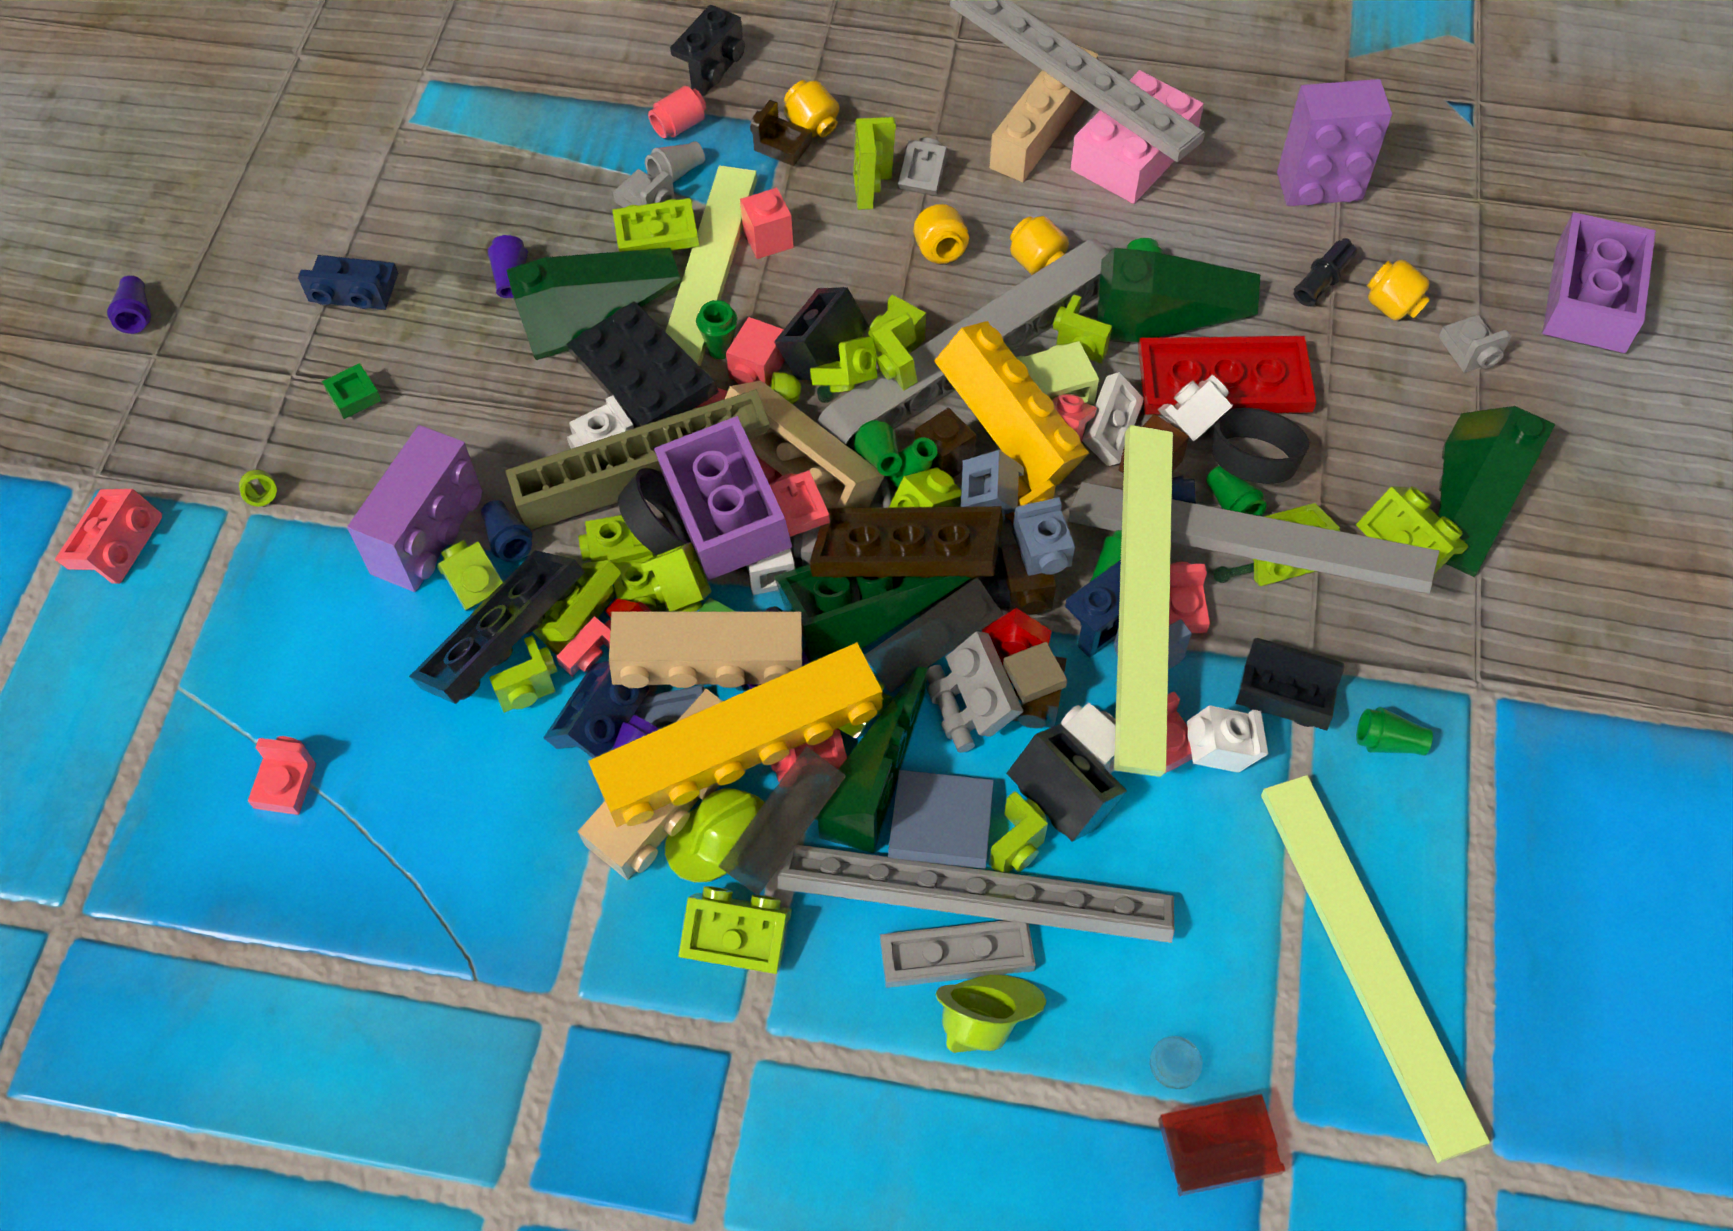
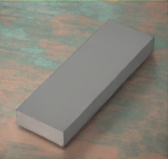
M1004 920L880 934L886 988L969 979L986 975L1034 971L1036 966L1028 923Z

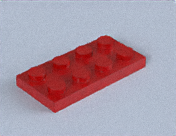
M1305 336L1140 338L1138 355L1145 415L1161 414L1158 409L1164 404L1175 406L1178 402L1174 397L1183 387L1193 380L1198 385L1201 381H1206L1211 375L1215 376L1229 391V394L1225 397L1232 405L1229 410L1235 408H1257L1274 413H1305L1314 411L1316 397Z

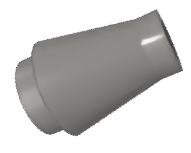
M696 141L689 144L654 148L651 154L646 156L645 166L648 175L656 178L663 171L668 172L672 176L673 183L694 167L703 164L705 155L702 147Z

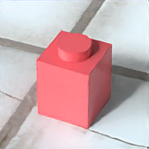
M778 188L740 199L743 232L756 259L794 248L792 216Z
M748 317L726 352L729 379L735 380L738 384L762 381L770 386L773 372H778L785 361L774 343L784 329Z

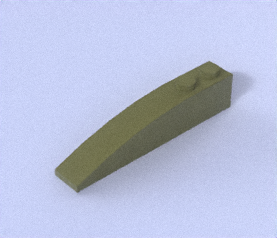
M755 389L505 470L516 508L524 524L530 530H534L618 502L619 494L640 469L651 468L662 473L654 448L738 416L749 441L770 430L771 426L758 391Z

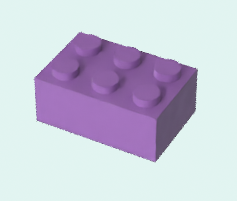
M1381 79L1301 85L1277 170L1287 206L1363 200L1392 116Z
M1573 212L1556 245L1542 334L1626 353L1645 320L1656 230Z
M738 416L654 448L664 479L708 581L792 548L785 517Z
M418 425L347 526L371 575L416 592L423 580L428 579L433 574L441 552H443L447 545L454 542L461 523L469 511L476 509L482 495V489L465 442Z

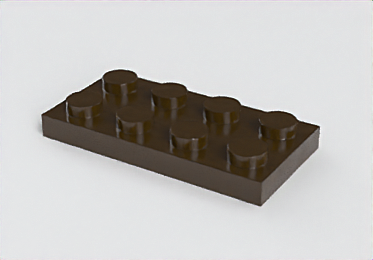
M1002 506L827 508L830 523L820 526L809 562L812 577L875 576L885 578L890 576H920L929 578L934 576H966L975 578L979 576H994L1003 524Z

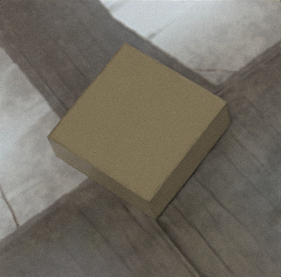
M1047 642L1004 658L1003 667L1023 704L1066 687L1067 678Z

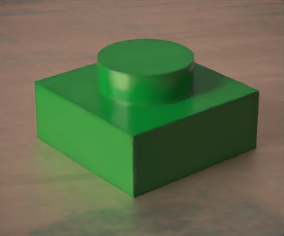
M360 363L322 381L326 392L343 419L382 401L378 390Z

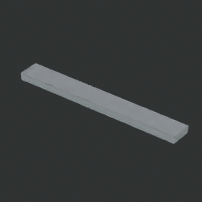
M950 0V7L1174 161H1180L1203 142L1205 131L1010 0Z
M1081 482L1069 511V522L1112 531L1122 530L1123 490ZM1173 499L1171 501L1172 543L1430 594L1439 550Z
M786 843L778 873L777 889L1168 943H1172L1174 935V896L929 862L893 859L885 856Z

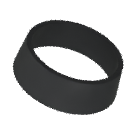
M1235 408L1228 410L1215 422L1212 454L1215 461L1224 470L1236 477L1255 483L1276 484L1285 482L1295 475L1310 444L1308 436L1302 428L1282 415L1257 408ZM1247 437L1262 440L1276 446L1289 458L1272 459L1256 456L1235 447L1226 439Z
M651 468L640 469L618 496L619 510L628 528L655 555L691 542L663 474ZM645 499L663 514L675 534L655 516Z

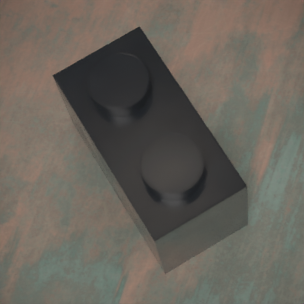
M848 287L817 288L774 343L794 376L798 380H811L810 368L840 361L839 344L844 341L860 338L869 325Z
M1062 724L1035 734L1006 773L1018 785L1020 792L1026 798L1034 801L1051 819L1055 829L1066 835L1072 842L1096 830L1127 792Z

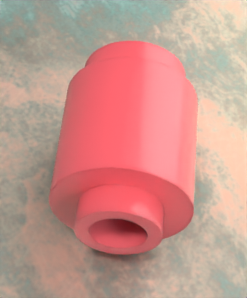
M683 86L654 103V108L648 112L650 123L656 133L663 139L668 136L674 138L704 120L706 103L698 90H692L688 86Z

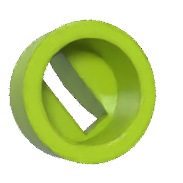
M773 372L771 388L791 404H794L799 399L801 392L799 380L788 373Z
M252 469L247 471L239 482L241 496L249 505L256 507L265 506L273 501L276 496L277 488L274 479L264 470ZM258 479L266 491L259 494L251 480Z

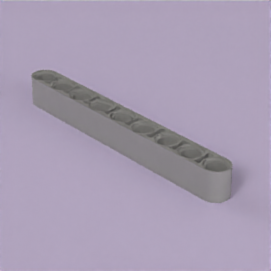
M1096 239L1085 241L909 353L914 359L918 383L903 391L894 378L887 380L882 372L877 374L878 378L862 383L827 406L818 418L817 424L857 453L855 438L858 429L864 423L878 420L889 424L895 429L955 390L934 360L962 327L988 321L992 327L1000 332L1004 343L1011 352L1015 351L1052 327L1061 306L1067 308L1073 294L1082 297L1080 308L1099 296L1101 259L1110 251Z

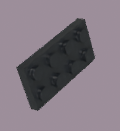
M635 301L626 307L618 309L613 315L594 327L583 331L578 337L567 343L572 356L609 396L613 395L626 415L637 427L693 410L719 393L715 381Z
M535 550L409 677L420 689L454 704L470 697L479 688L480 679L492 667L502 664L509 658L513 652L512 646L524 634L537 629L545 619L544 614L556 602L567 598L576 588L575 582L585 571L575 559Z

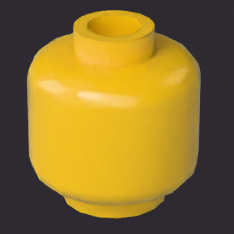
M801 80L786 93L784 97V116L789 122L812 130V137L817 135L821 138L826 137L836 128L838 124L836 117L839 113V103L820 82L816 80L808 82Z
M947 204L932 205L919 213L914 221L913 233L921 254L928 261L936 264H947L958 259L967 249L969 233L961 215L954 207Z
M1045 216L1026 217L1018 223L1010 235V240L1012 241L1010 252L1012 257L1031 275L1065 255L1069 247L1067 235Z
M1402 259L1394 263L1388 260L1366 285L1370 289L1368 301L1393 321L1400 320L1407 314L1414 318L1430 300V298L1424 295L1429 288L1430 282L1424 274L1406 260Z

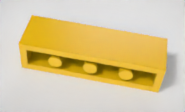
M988 321L962 327L934 360L1002 452L1024 467V475L1021 477L1031 490H1034L1048 480L1055 486L1059 485L1089 454L1081 443L1077 432L1067 425L1054 408L1050 397L1041 391L1028 374L1026 366L1014 356L1004 343L1000 332L992 327Z

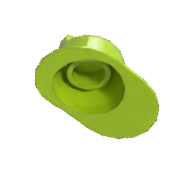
M730 788L714 791L704 798L698 807L689 812L690 817L687 823L675 836L668 834L665 842V856L670 868L680 878L694 883L713 881L724 876L768 845L774 832L773 815L769 806L756 795Z
M1008 975L980 976L958 984L941 986L935 993L937 1000L943 1005L942 1025L947 1034V1048L953 1053L1000 1049L1005 1044L1015 1024L1041 1013L1047 1002L1044 993L1034 984Z

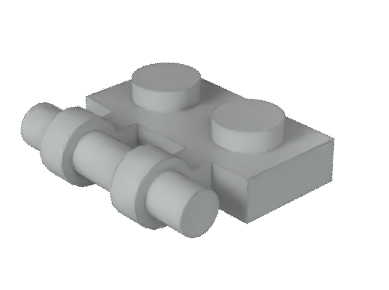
M979 631L972 634L946 656L952 673L946 677L941 665L929 667L927 673V680L930 684L927 687L928 694L932 703L938 704L944 718L941 724L948 739H953L959 753L967 752L975 746L970 735V731L974 728L977 729L979 735L991 737L1023 712L989 633ZM960 692L967 706L962 712L955 699V696Z

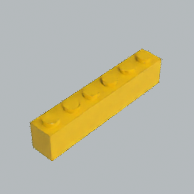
M854 643L588 760V763L616 827L623 824L635 826L650 819L654 815V810L670 803L677 806L690 802L699 795V790L715 783L719 785L732 783L741 778L745 770L759 763L764 765L774 764L784 759L789 754V750L806 742L808 745L821 743L831 737L837 728L848 723L860 725L871 720L878 713L877 710L882 709V689L858 643Z

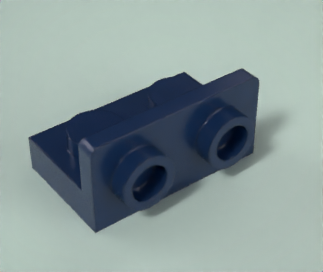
M318 255L313 269L300 270L298 279L308 302H315L321 305L334 304L353 306L360 309L386 310L399 273L395 263Z
M1121 560L1066 599L1065 607L1081 622L1077 646L1089 658L1116 639L1119 627Z
M609 661L593 664L543 738L556 749L578 746L592 758L607 753L613 748L622 723L628 724L647 695L649 686L629 688L623 685H612Z

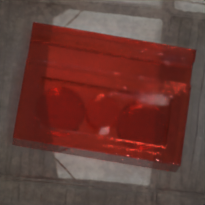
M1262 1094L1161 1114L1158 1118L1171 1170L1174 1172L1178 1185L1177 1191L1179 1196L1282 1175L1286 1171L1284 1163L1280 1161L1277 1151L1278 1144Z

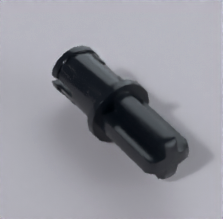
M1343 238L1341 241H1336L1322 258H1317L1313 261L1311 271L1293 289L1295 291L1293 293L1294 297L1298 302L1308 307L1313 306L1330 285L1338 283L1341 277L1340 273L1357 253V247L1352 244L1350 239Z

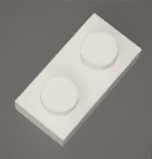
M1120 372L1106 376L1095 405L1097 408L1095 417L1089 421L1082 439L1107 467L1120 463L1125 445V432L1130 425H1135L1144 400Z

